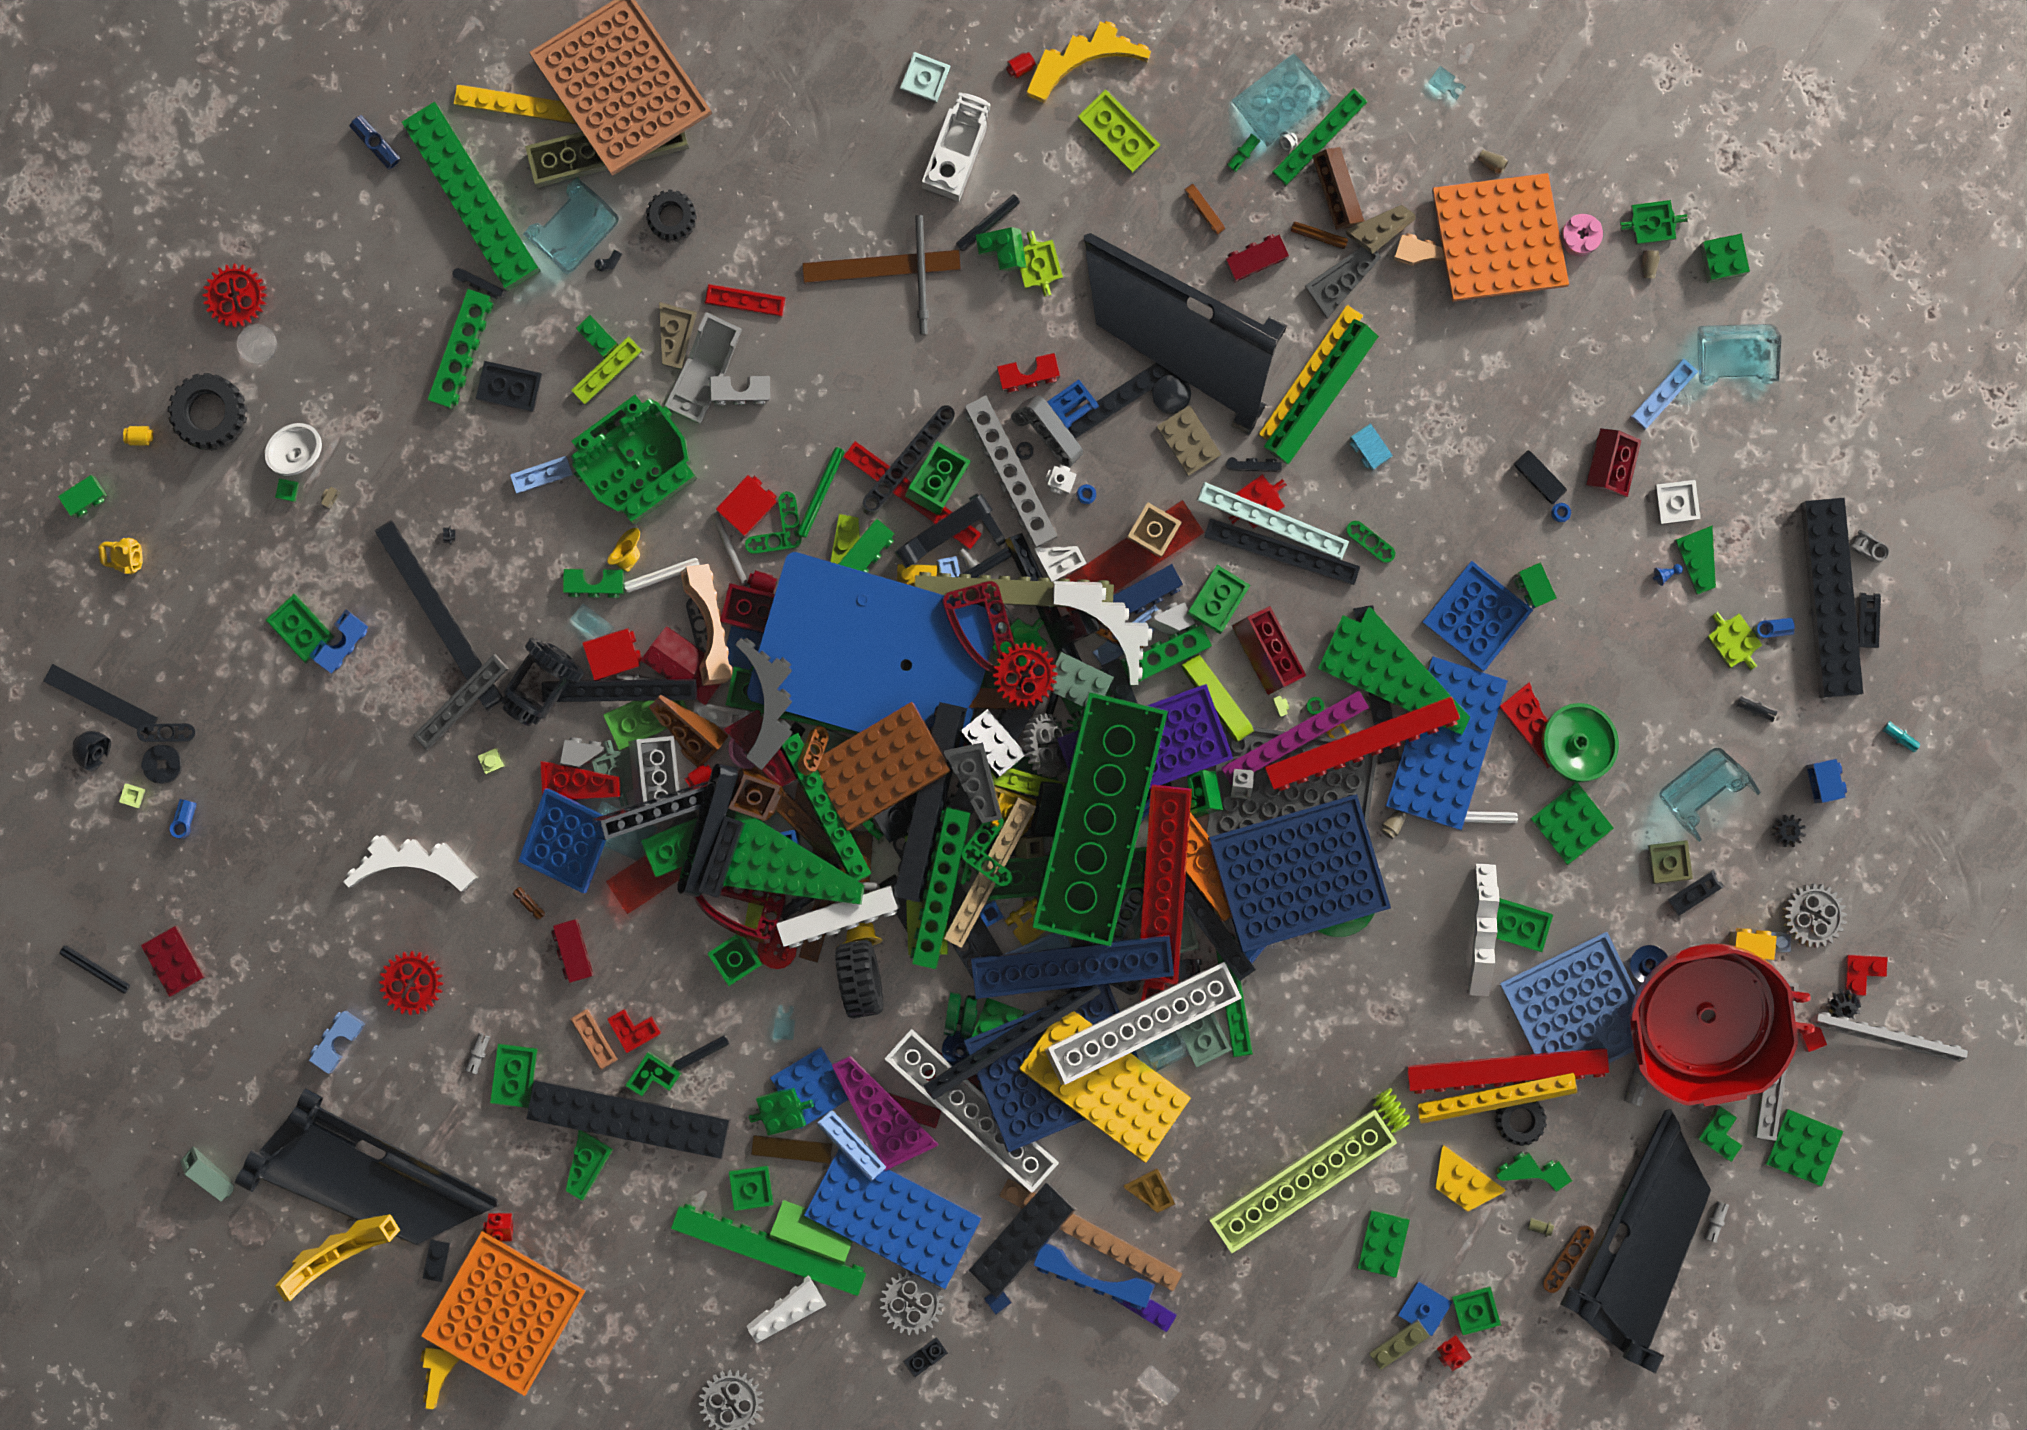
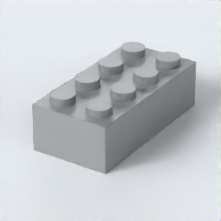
M674 736L628 741L635 805L680 790Z

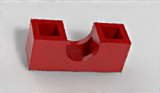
M1055 353L1035 357L1037 369L1030 375L1022 374L1018 370L1016 362L997 366L1002 391H1007V394L1019 391L1018 388L1026 386V389L1037 387V383L1045 382V384H1052L1057 382V379L1060 378Z

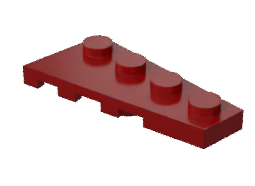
M1528 682L1502 703L1499 709L1548 769L1550 765L1545 759L1541 744L1542 732L1547 718L1539 706L1540 703L1537 697L1535 698L1530 682Z
M540 761L542 795L545 789H551L569 799L620 797V781L617 776Z

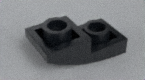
M935 1337L902 1362L913 1377H916L947 1355L948 1352L938 1338Z

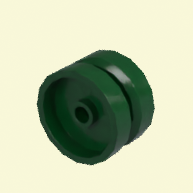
M950 992L944 1035L954 1036L958 1024L961 1025V1038L969 1039L976 1024L978 1011L976 1009V996L967 995L964 1006H960L961 994Z

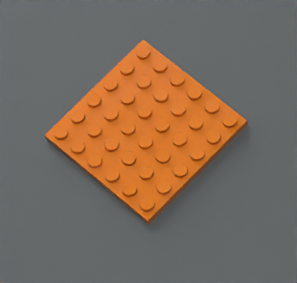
M1548 173L1441 186L1432 189L1452 302L1569 286Z
M482 1231L421 1337L526 1396L586 1290Z

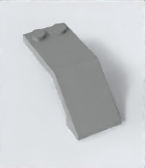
M707 312L705 313L689 357L665 404L670 411L701 424L711 404L709 402L708 378L725 375L741 334V328Z

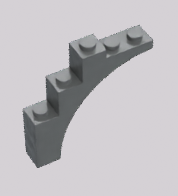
M740 638L736 646L748 657L754 666L764 695V717L761 730L755 744L746 755L747 759L762 770L792 734L791 726L783 719L781 722L778 721V718L792 703V700L789 699L791 695L783 688L781 690L777 689L791 673L792 669L789 667L792 664L783 657L781 659L776 657L771 663L769 661L771 657L764 651L760 653L754 649L755 644L748 638L745 640Z

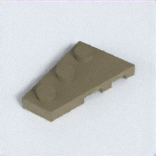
M1400 205L1345 231L1348 237L1373 254L1416 220L1413 212Z
M659 302L662 364L682 370L697 312Z

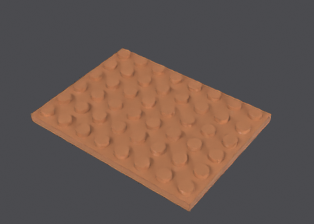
M613 0L529 52L611 176L712 114L702 96L635 0Z

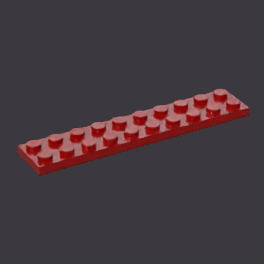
M1161 785L1151 786L1140 939L1169 935L1174 976L1142 979L1145 981L1178 983L1192 789Z

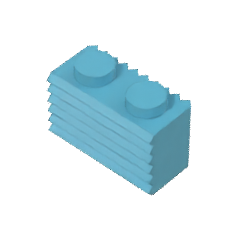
M1371 423L1350 437L1351 442L1349 444L1355 452L1359 451L1363 457L1360 460L1366 469L1370 467L1371 470H1374L1393 456Z

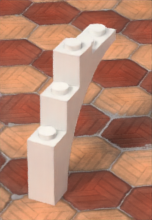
M1053 581V603L1083 610L1106 625L1118 639L1125 653L1130 685H1138V679H1142V668H1139V660H1143V648H1140V646H1148V640L1151 641L1152 629H1148V624L1125 622V620L1129 619V608H1125L1124 603L1102 602L1106 598V588H1102L1101 582Z
M377 835L369 842L371 846L367 848L372 853V856H369V854L360 861L361 866L356 870L354 868L345 875L347 879L343 882L348 887H353L365 877L378 871L392 867L408 866L436 873L450 881L457 889L463 892L478 877L446 843L435 845L430 850L432 854L429 855L415 839L411 841L407 839L400 846L401 850L399 851L385 835L380 837Z
M1476 864L1475 925L1469 974V995L1489 996L1495 967L1494 948L1497 937L1496 918L1499 907V887H1497L1496 865Z

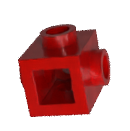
M488 1213L487 1222H484L483 1225L484 1232L501 1242L512 1241L514 1228L512 1213Z
M1456 1335L1436 1348L1441 1355L1438 1357L1444 1367L1448 1365L1452 1371L1462 1367L1464 1363L1472 1358Z

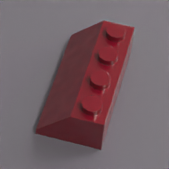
M1271 606L1231 625L1267 695L1307 676Z
M668 626L664 628L641 659L642 662L666 679H696L698 697L696 700L705 706L712 701L722 684L703 685L699 666L704 659L705 652Z

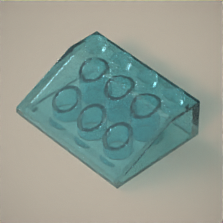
M1293 53L1232 99V102L1268 147L1283 136L1286 131L1291 130L1328 102L1331 95L1320 80Z

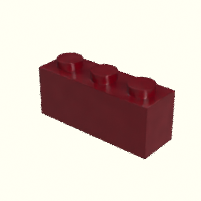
M1271 234L1263 238L1264 242L1257 244L1253 242L1245 247L1246 250L1242 252L1236 250L1227 255L1228 258H1226L1225 263L1234 283L1289 258L1280 234L1277 236Z
M578 919L554 925V930H551L554 942L557 941L559 945L557 955L560 961L563 960L565 966L562 969L565 980L568 979L569 983L594 976Z

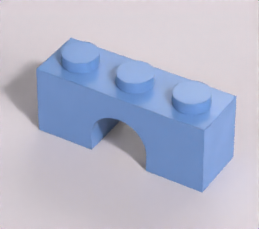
M348 1011L337 1013L332 1021L335 1024L331 1029H326L321 1036V1039H323L319 1046L315 1045L310 1052L312 1057L309 1061L328 1074L334 1071L343 1056L335 1051V1040L339 1036H344L350 1041H354L365 1026V1023Z

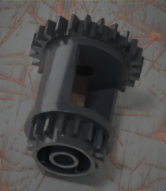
M533 637L525 645L529 654L505 688V696L501 700L504 705L502 709L509 716L526 726H531L532 723L536 725L541 718L545 719L569 682H579L584 675L583 669L579 668L580 666L575 664L574 659L565 651L549 642L544 643ZM534 662L551 675L560 679L554 690L551 688L546 690L545 695L548 696V699L543 706L525 693L517 690V687Z

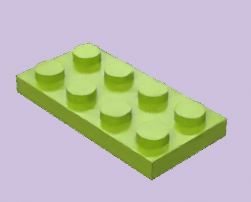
M1106 89L1078 115V119L1131 173L1138 169L1161 146Z

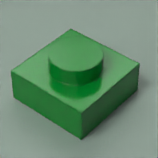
M279 478L275 498L296 502L300 483Z

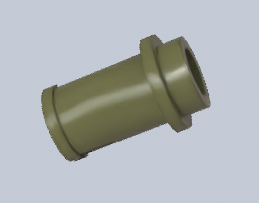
M1533 1218L1530 1219L1528 1225L1529 1231L1544 1234V1237H1547V1235L1551 1236L1554 1225L1550 1221L1546 1223Z

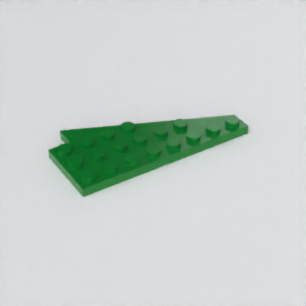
M1371 607L1367 608L1361 623L1342 615L1318 667V670L1409 712L1451 696ZM1453 698L1460 719L1457 720L1458 724L1446 729L1462 736L1470 716Z
M736 811L735 820L744 822L745 825L723 886L862 905L865 885L757 818Z

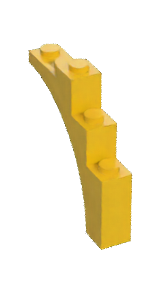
M1100 21L1091 43L1082 35H1077V37L1072 35L1064 56H1061V53L1055 49H1050V51L1045 49L1027 90V96L1045 103L1058 82L1073 69L1086 62L1115 56L1148 62L1151 51L1143 44L1138 43V45L1130 43L1131 40L1124 36L1116 37L1118 29L1115 28L1116 25L1108 21L1104 23Z
M390 1214L357 1220L346 1233L330 1235L319 1248L303 1250L293 1260V1267L275 1285V1288L284 1302L291 1301L311 1281L331 1267L363 1250L390 1242L400 1229Z
M429 1345L425 1350H422L420 1360L424 1362L423 1368H431L430 1371H427L426 1383H429L428 1391L424 1392L423 1403H426L427 1409H434L447 1375L461 1359L440 1347Z

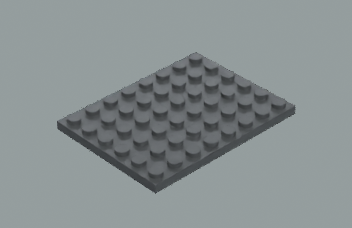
M1222 725L1233 759L1217 764L1215 767L1223 810L1209 814L1206 831L1209 837L1355 794L1358 795L1364 819L1368 826L1377 755L1372 756L1369 753L1363 755L1364 760L1353 763L1352 760L1345 762L1346 766L1337 770H1334V767L1326 769L1327 774L1316 777L1313 774L1308 776V781L1300 784H1297L1296 781L1289 783L1290 788L1279 791L1278 788L1273 789L1265 768L1266 766L1253 774L1251 798H1232V785L1228 782L1221 768L1285 731L1253 727L1254 732L1236 742ZM1318 736L1268 765L1337 739Z

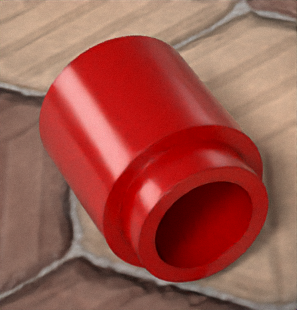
M1023 52L1007 61L1008 66H1006V70L1010 77L1014 76L1017 79L1033 70L1036 63L1030 52Z
M701 764L688 773V776L684 779L689 787L708 781L712 769L709 765L705 767L704 764Z

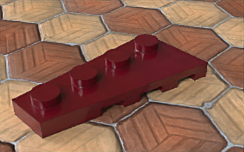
M759 709L723 730L748 754L761 730L763 716ZM781 748L762 769L773 782L782 787L798 778Z

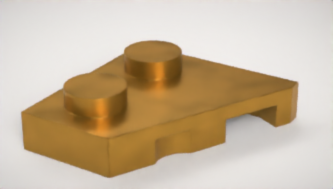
M1157 1168L1123 1185L1127 1191L1157 1213L1175 1205Z

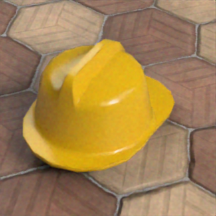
M631 528L620 537L608 557L607 562L609 565L616 564L625 572H629L640 557V552L636 546L640 537L638 528Z
M859 923L860 925L847 931L846 942L842 944L868 940L872 945H877L882 942V939L876 936L873 923Z

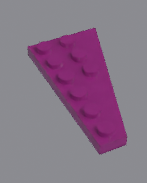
M851 1056L832 1064L879 1160L886 1166L885 1171L939 1145Z

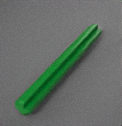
M835 447L799 526L797 535L800 537H807L845 451L839 447Z

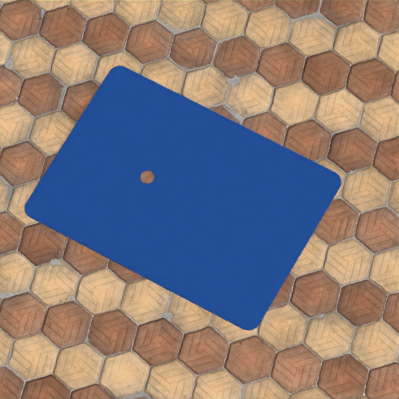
M792 552L787 555L758 651L759 653L764 651L770 656L771 659L769 661L771 663L776 657L779 659L783 657L792 664L789 667L792 669L791 673L777 688L779 690L783 688L791 695L789 699L792 700V703L785 711L862 732L910 702H913L930 732L931 726L935 723V708L939 706V702L967 708L963 728L970 724L974 708H969V706L980 691L986 669L970 657L956 637L943 606L942 599L944 595L798 552ZM860 594H867L869 596V603L862 606L858 603L857 598ZM861 596L859 599L860 602L863 604L866 603L867 597ZM949 597L946 602L954 606V602L959 599ZM972 604L954 609L967 639L974 649L988 661L994 638L985 607ZM990 609V612L993 615L998 614L997 611ZM997 623L996 626H995V631H996V632H997L999 623ZM908 659L912 662V668L909 671L901 669L900 663L902 660ZM754 668L747 689V695L751 701L764 705L762 685ZM960 738L959 747L964 745L965 741Z

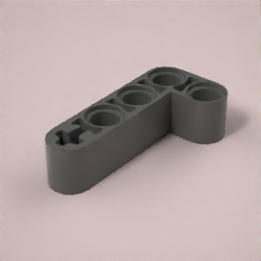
M1037 395L1025 400L1011 414L1012 421L1018 426L1022 427L1030 423L1063 466L1071 467L1083 455L1082 447L1043 397Z

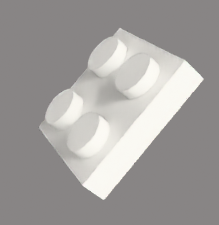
M1695 480L1655 485L1660 524L1700 519Z

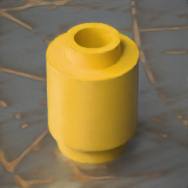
M129 426L123 430V441L125 444H129V446H149L150 442L154 440L153 430H150L149 426Z

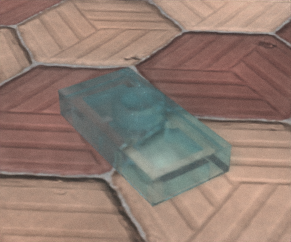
M584 603L571 618L595 638L610 634L614 630L612 625Z

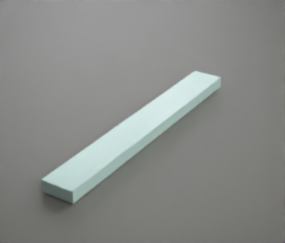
M1206 482L1203 483L1197 497V501L1341 560L1349 541Z

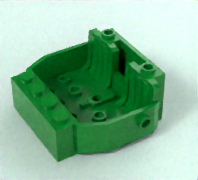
M636 394L571 441L578 450L571 455L572 465L576 470L573 474L580 483L582 481L585 482L600 503L620 514L625 513L633 525L697 479L688 466L691 464L687 441L670 417L673 415L667 406L662 408L660 403L651 398L642 403ZM619 420L620 425L616 427L614 423ZM606 429L609 433H607L605 436L603 433L600 434ZM629 450L634 452L632 457L627 456ZM654 468L659 469V473L657 475L652 474V470ZM643 480V485L638 487L636 482Z

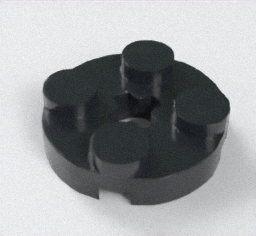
M159 744L146 751L141 762V768L144 775L150 781L159 784L170 783L176 780L182 771L181 755L175 748ZM165 759V765L167 767L165 769H159V764L157 762L159 760L163 761Z

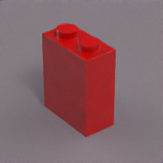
M747 475L716 508L745 537L778 504L775 500L777 496L770 489L765 491L761 487L763 483L755 475L752 478Z
M629 627L582 643L594 680L641 665L642 655L640 650L635 648L636 636L634 631L629 630Z

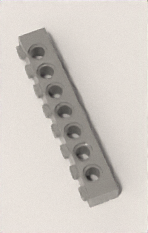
M987 396L966 405V411L963 413L968 423L972 421L975 427L972 431L977 440L981 439L984 445L981 449L985 457L990 456L993 462L990 465L995 475L999 474L1002 480L999 484L1004 493L1008 492L1010 496L1008 502L1012 510H1017L1019 514L1017 520L1021 528L1026 527L1028 531L1026 538L1029 544H1034L1037 548L1057 538V534ZM985 415L988 418V423L980 425L977 422V418ZM995 433L997 440L993 443L986 440L987 434ZM998 450H1002L1006 453V457L1003 460H998L995 458V453ZM1006 468H1012L1015 471V475L1007 478L1003 472ZM1016 485L1022 486L1024 489L1023 494L1015 495L1012 491L1013 487ZM1024 503H1030L1033 509L1031 512L1025 513L1022 511L1021 506ZM1034 520H1038L1042 524V527L1037 531L1030 527L1031 522Z

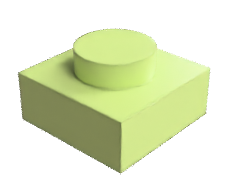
M1281 696L1273 698L1272 700L1279 718L1287 715L1289 705L1286 698L1282 699Z
M497 748L478 756L485 774L504 767Z
M125 783L119 802L140 808L145 789Z

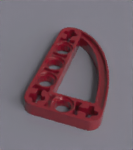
M985 581L945 593L942 599L943 606L959 642L970 657L981 667L993 674L998 673L994 669V665L986 661L971 645L954 609L983 601L998 657L1003 660L1000 649L1003 642H1009L1013 651L1016 648L998 584L993 581ZM988 584L991 587H995V590L992 591L993 597L998 596L999 600H992L987 603V599H991L990 594L985 593ZM969 589H973L976 592V598L973 601H969L965 597ZM962 591V599L965 603L961 604V600H958L952 606L946 602L949 599V595H952L954 598L960 597L958 592ZM994 603L999 604L1001 607L997 615H993L990 612V606ZM999 622L1004 623L1006 626V630L1002 634H998L995 631V626ZM1019 659L1016 661L1018 666H1020Z
M724 886L720 893L721 896L764 906L757 929H752L718 912L705 900L702 894L699 897L693 896L699 908L715 923L739 936L764 944L770 943L774 939L777 930L776 924L780 921L786 903L785 894L761 891L763 896L761 898H754L752 894L757 890L744 889L742 893H735L733 891L734 887ZM776 896H779L780 900L774 902ZM773 912L777 917L774 920H768L765 917L766 914ZM766 925H767V926H769V927H768V934H766V936L764 937V936H762V933L765 932Z

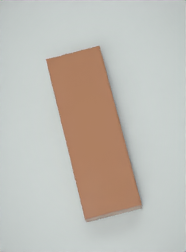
M588 1009L570 1019L600 1070L618 1060Z

